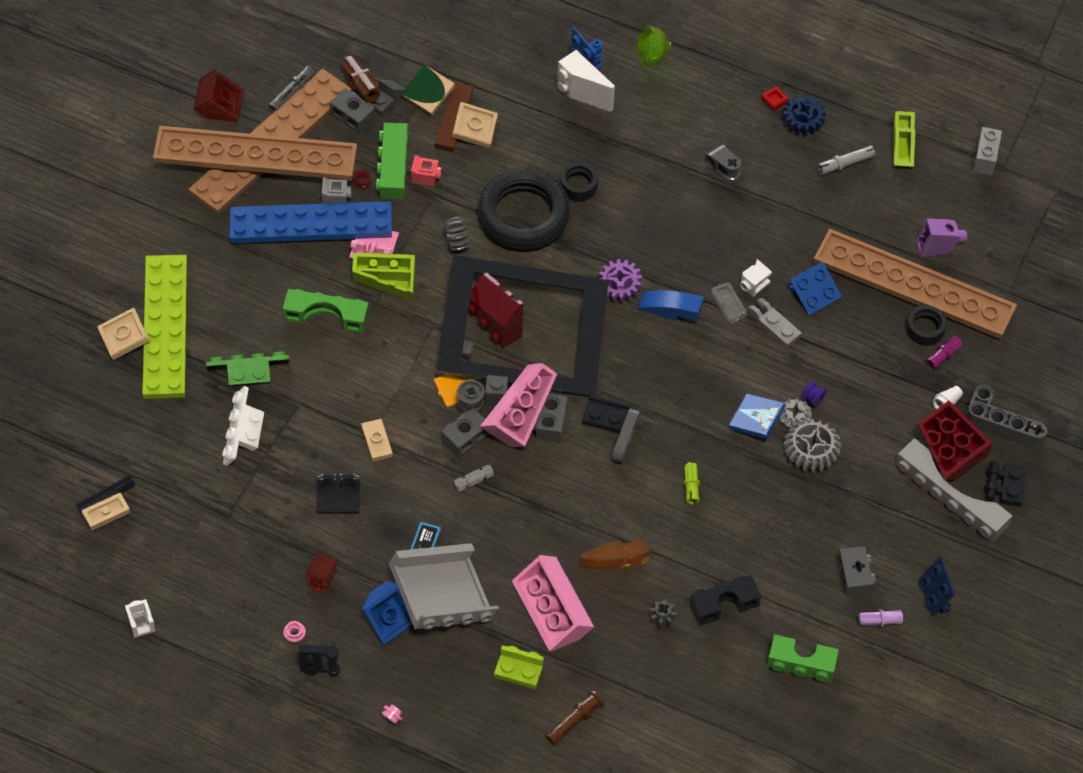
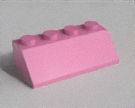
M539 555L512 580L549 651L552 652L580 640L594 628L556 557Z

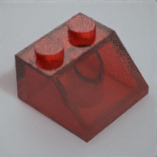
M213 70L200 78L193 109L207 119L236 122L239 118L245 89L217 70Z

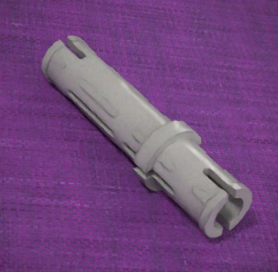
M869 145L842 156L836 155L831 160L818 163L817 169L818 171L822 170L819 172L820 175L835 170L841 171L844 167L874 158L875 150H871L873 146Z

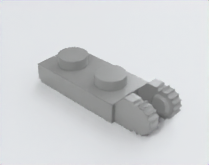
M760 298L757 300L758 306L765 312L763 315L755 306L751 305L748 307L750 315L758 321V324L785 348H788L801 337L802 332L773 307L771 308L765 299Z

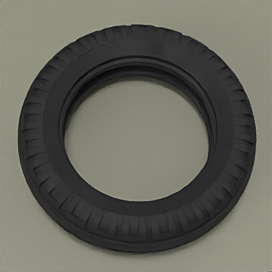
M517 168L498 174L484 187L478 201V217L486 234L497 244L519 251L540 249L554 242L566 228L570 216L569 199L561 184L549 174L530 168ZM530 190L544 196L550 203L552 212L550 217L540 226L519 229L505 224L499 218L496 212V205L504 195L510 192Z

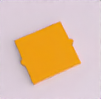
M446 374L433 379L438 389V396L442 398L446 408L457 405L458 386L466 380L475 379Z

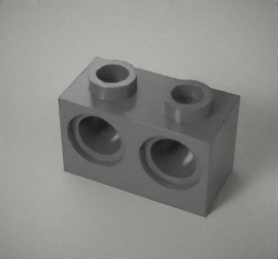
M548 394L532 430L536 431V439L561 443L567 410V396Z

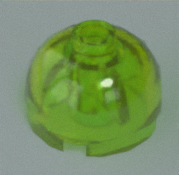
M652 25L642 26L644 32L639 33L637 40V54L641 53L642 60L638 59L641 64L658 63L664 59L666 53H669L670 41H668L666 33L659 27Z

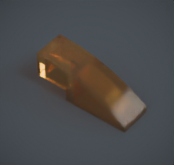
M642 538L623 546L620 540L617 539L580 554L579 565L583 569L616 570L634 567L648 562L649 550Z

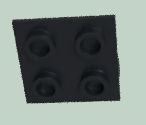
M321 473V475H317V513H360V474L340 473L336 475L334 473V475H324Z

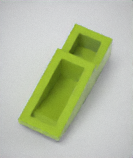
M895 111L894 166L914 167L915 112Z

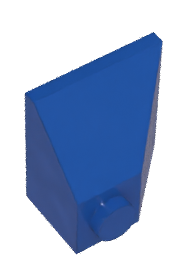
M389 581L373 590L362 608L382 645H385L413 624L397 584Z

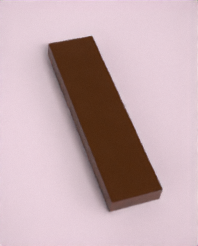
M455 82L456 87L451 92L435 141V148L449 151L455 150L458 139L451 136L460 102L470 103L474 86Z

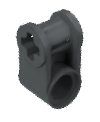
M721 144L705 155V160L709 167L719 173L726 181L735 182L740 178L739 168L741 167V160L729 151L725 145Z

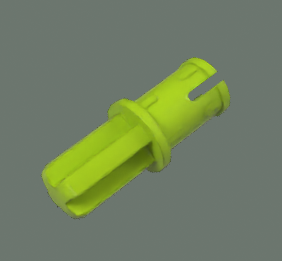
M691 462L685 465V481L683 483L686 487V503L694 505V500L695 504L700 502L698 488L700 481L698 480L697 464Z

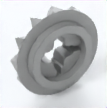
M789 398L786 402H782L785 405V409L779 419L784 425L794 427L796 422L801 424L804 419L810 422L812 416L811 407L807 405L806 401L802 402L799 398L796 400ZM795 408H797V410H798L797 416H795V418H793V412H792V411H793Z

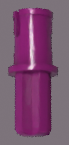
M954 336L943 346L940 345L938 350L926 359L927 365L932 369H936L944 360H949L951 354L962 346V340Z

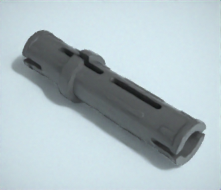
M306 66L297 76H294L279 95L268 104L270 111L273 113L278 111L300 88H303L315 75L313 69ZM300 79H302V81H301L296 87H294V85H295ZM287 92H289V94L281 101L282 97Z

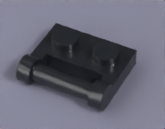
M299 644L300 671L307 674L320 672L328 673L332 677L338 676L340 674V666L337 663L339 656L338 648L334 645ZM322 656H326L329 662H323Z

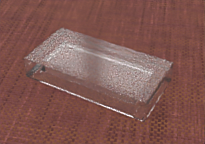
M730 282L711 288L710 293L728 324L747 317V311Z

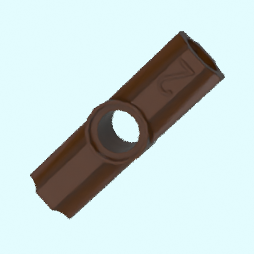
M352 56L345 57L343 62H341V69L347 75L350 87L353 90H358L365 101L375 102L380 96V90L373 82L370 70L368 68L364 69L356 58Z

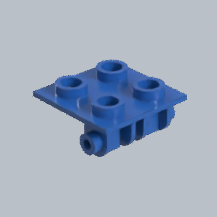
M572 27L571 53L577 50L596 69H599L602 65V42L594 40L588 44L577 29Z
M823 262L789 279L791 282V286H789L790 292L798 295L808 316L842 298Z

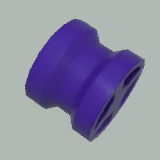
M811 381L804 389L801 398L805 401H810L813 407H817L824 399L827 391L824 388L817 387V384Z

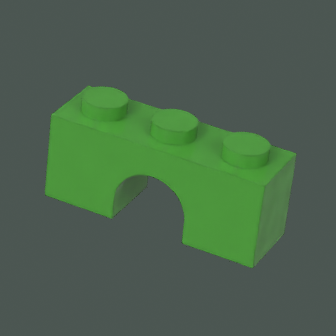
M774 634L767 667L777 672L786 671L799 677L808 676L821 682H832L839 649L817 644L816 652L812 656L801 657L794 649L796 639Z

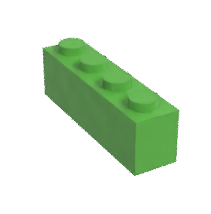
M384 123L383 131L380 130L379 142L383 143L382 147L379 146L378 158L382 159L381 163H377V175H380V179H376V191H380V199L404 200L408 123Z

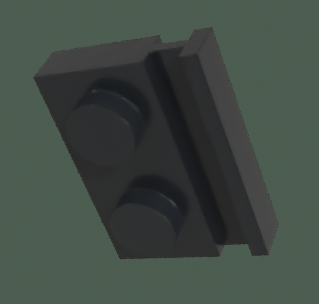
M590 395L582 424L620 434L631 405Z

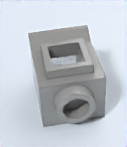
M323 177L322 204L347 203V198H351V186H348L347 180Z

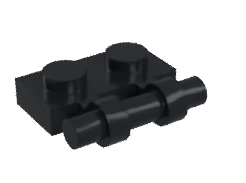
M992 460L987 470L989 479L985 486L986 499L993 501L995 495L1001 496V504L1021 507L1026 467L1006 463L1004 470H1000L998 468L999 462ZM997 479L1003 480L1002 486L997 485Z

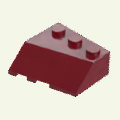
M487 272L484 273L471 289L468 313L476 317L480 327L483 330L486 329L495 344L498 343L502 349L523 336L524 303L521 300L515 301L513 294L509 290L504 292L497 280Z
M949 400L918 423V427L945 480L960 478L990 454L992 442Z

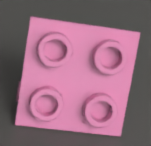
M392 231V238L352 240V250L349 258L353 259V253L393 254L399 232Z

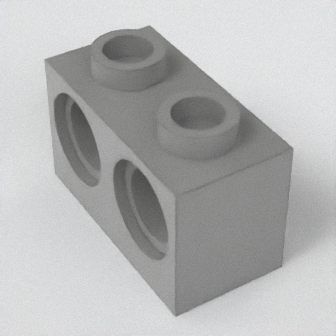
M982 127L973 172L993 176L1001 139V130Z

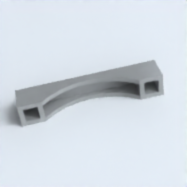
M915 438L898 453L896 465L903 473L910 475L918 485L930 491L934 498L940 499L945 503L949 510L959 514L967 524L979 530L983 537L989 538L994 542L1009 527L1012 515L995 502L973 499L954 489L938 472L933 462L931 451Z

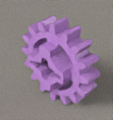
M617 259L616 264L609 261V267L604 265L603 272H599L600 279L609 280L607 298L612 296V301L620 298V302H623L625 297L631 300V294L637 296V289L641 290L642 276L640 275V269H635L634 263L628 265V260L621 263L620 259Z

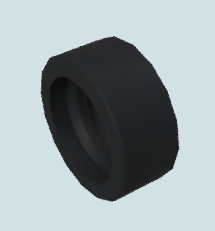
M571 163L562 170L560 184L570 200L585 201L596 193L598 175L596 170L587 163ZM581 175L587 177L591 183L585 188H574L567 183V180L572 176Z
M928 305L918 306L908 316L906 331L911 340L919 345H935L943 338L947 321L945 315L939 309ZM928 318L935 321L938 325V330L932 333H925L918 330L914 323L918 319Z

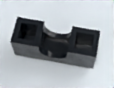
M752 575L738 576L733 581L727 583L720 582L712 588L706 590L699 589L691 594L690 606L699 626L720 620L721 608L719 604L724 601L734 603L739 613L759 607L761 594Z

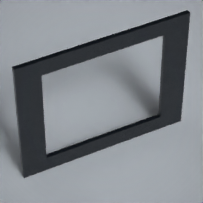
M453 254L436 372L487 380V375L508 377V384H513L523 372V370L461 360L473 274L483 275L487 272L492 277L584 292L574 378L556 376L550 391L590 397V395L595 396L609 280Z

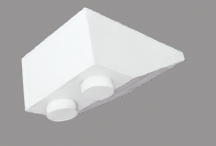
M577 50L558 62L557 87L562 93H565L572 99L611 112L613 110L615 86Z

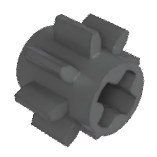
M666 599L659 603L655 601L654 608L649 609V614L652 615L651 623L655 622L659 625V628L665 625L671 626V619H676V613L673 612L674 604L670 605L666 602Z

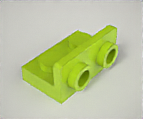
M502 646L494 678L536 689L544 667V657L536 652L528 653L521 651L514 646Z

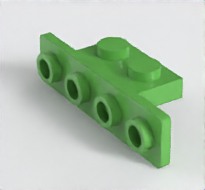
M285 351L272 352L273 356L264 357V353L251 354L252 358L243 359V355L231 356V360H223L222 357H211L210 362H206V366L227 365L229 385L270 382L269 361L290 360L289 355H285Z

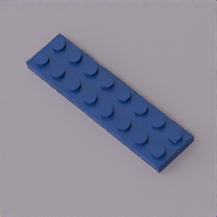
M391 201L230 207V243L392 238Z

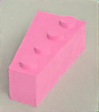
M543 363L527 365L480 427L509 447H524L557 373Z

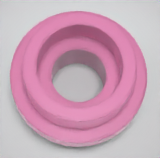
M297 621L288 623L283 631L285 639L292 643L303 640L306 633L305 627ZM293 631H297V632H298V634H296V635H292L291 633H292Z
M391 704L390 707L385 705L383 707L385 710L382 712V715L395 725L398 721H402L403 718L400 716L402 712Z

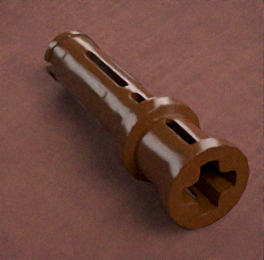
M591 690L589 696L582 702H577L574 706L575 709L545 734L546 739L555 746L576 725L583 720L589 719L598 707L605 705L602 697L596 691Z

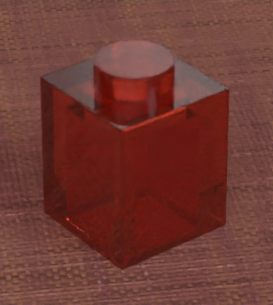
M316 553L306 572L307 584L313 589L327 591L337 572V560Z

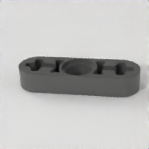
M629 409L613 451V461L623 463L639 421V410Z

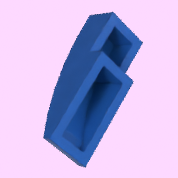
M644 291L638 310L677 321L678 317L697 322L704 297L677 291Z

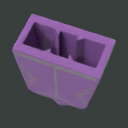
M927 218L916 239L920 257L953 252L957 242L967 241L966 230H958L954 220Z

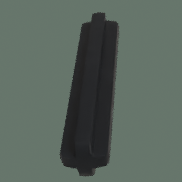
M131 475L125 476L77 503L78 511L82 514L81 510L118 493L125 492L135 486V480Z

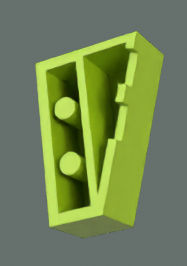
M353 253L352 273L354 282L411 302L414 301L415 255Z

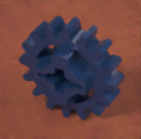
M801 95V99L795 96L793 102L788 100L787 105L784 106L783 119L785 120V125H790L791 131L797 129V134L801 131H804L805 135H807L808 131L815 133V129L820 130L821 125L825 122L826 110H823L824 105H818V99L812 101V96H809L808 99H805L804 95Z

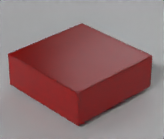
M777 86L761 95V100L772 111L784 106L789 100Z

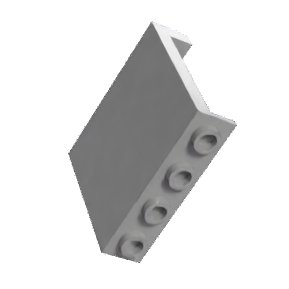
M472 543L396 551L389 566L415 629H431L438 626L449 627L454 624L467 625L479 621L485 623L493 619L499 607L490 606L470 560L471 555L475 551Z

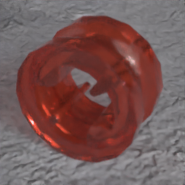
M365 169L355 171L353 174L354 186L358 189H367L371 185L370 172Z

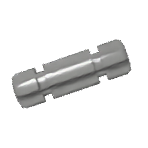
M490 465L482 467V470L477 469L464 475V478L455 479L454 486L457 491H462L466 489L465 486L470 487L483 481V478L488 479L494 475L493 469Z

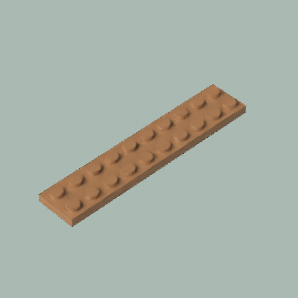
M322 69L284 103L278 111L271 114L250 134L303 139L330 114V101L344 88L351 92L352 89ZM211 168L188 191L191 196L219 215L259 179L264 172Z
M159 126L153 161L154 163L318 178L325 177L352 181L357 144Z
M832 229L828 230L813 259L815 264L823 262L829 270L915 305L933 306L939 309L945 317L999 339H1002L1017 307V304Z

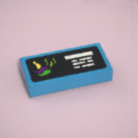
M420 522L410 550L435 547L441 527Z

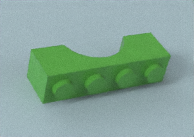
M288 289L283 305V319L304 324L309 317L315 314L328 313L341 321L345 331L364 334L369 316V302H364L360 299H347L341 296H329L322 293L305 292L300 289Z

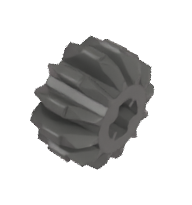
M453 217L445 220V231L450 249L452 251H460L468 248L470 242L464 218Z

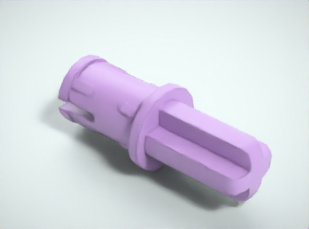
M881 609L878 612L860 613L858 620L861 626L879 625L883 627L888 624H902L903 614L901 610L883 611Z

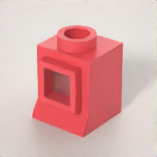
M415 155L411 169V183L435 186L436 179H440L442 167H439V161Z

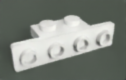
M246 386L236 391L232 399L234 406L229 415V421L231 422L226 432L227 444L222 453L224 457L223 465L228 466L236 459L238 445L252 451L258 448L264 412L246 405L249 389Z

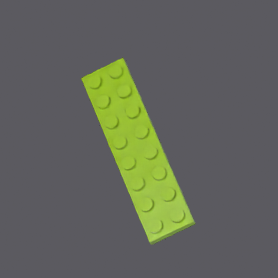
M187 255L146 256L144 329L150 341L144 344L143 399L185 398Z

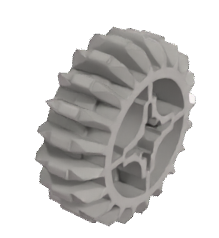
M813 418L810 422H807L805 419L801 424L796 422L794 427H790L784 442L785 454L789 457L790 463L795 462L796 468L802 466L803 471H806L807 468L811 469L812 473L815 469H818L820 472L823 471L824 467L829 469L831 464H834L840 455L841 442H839V435L835 434V428L829 429V423L822 425L821 420L816 423Z

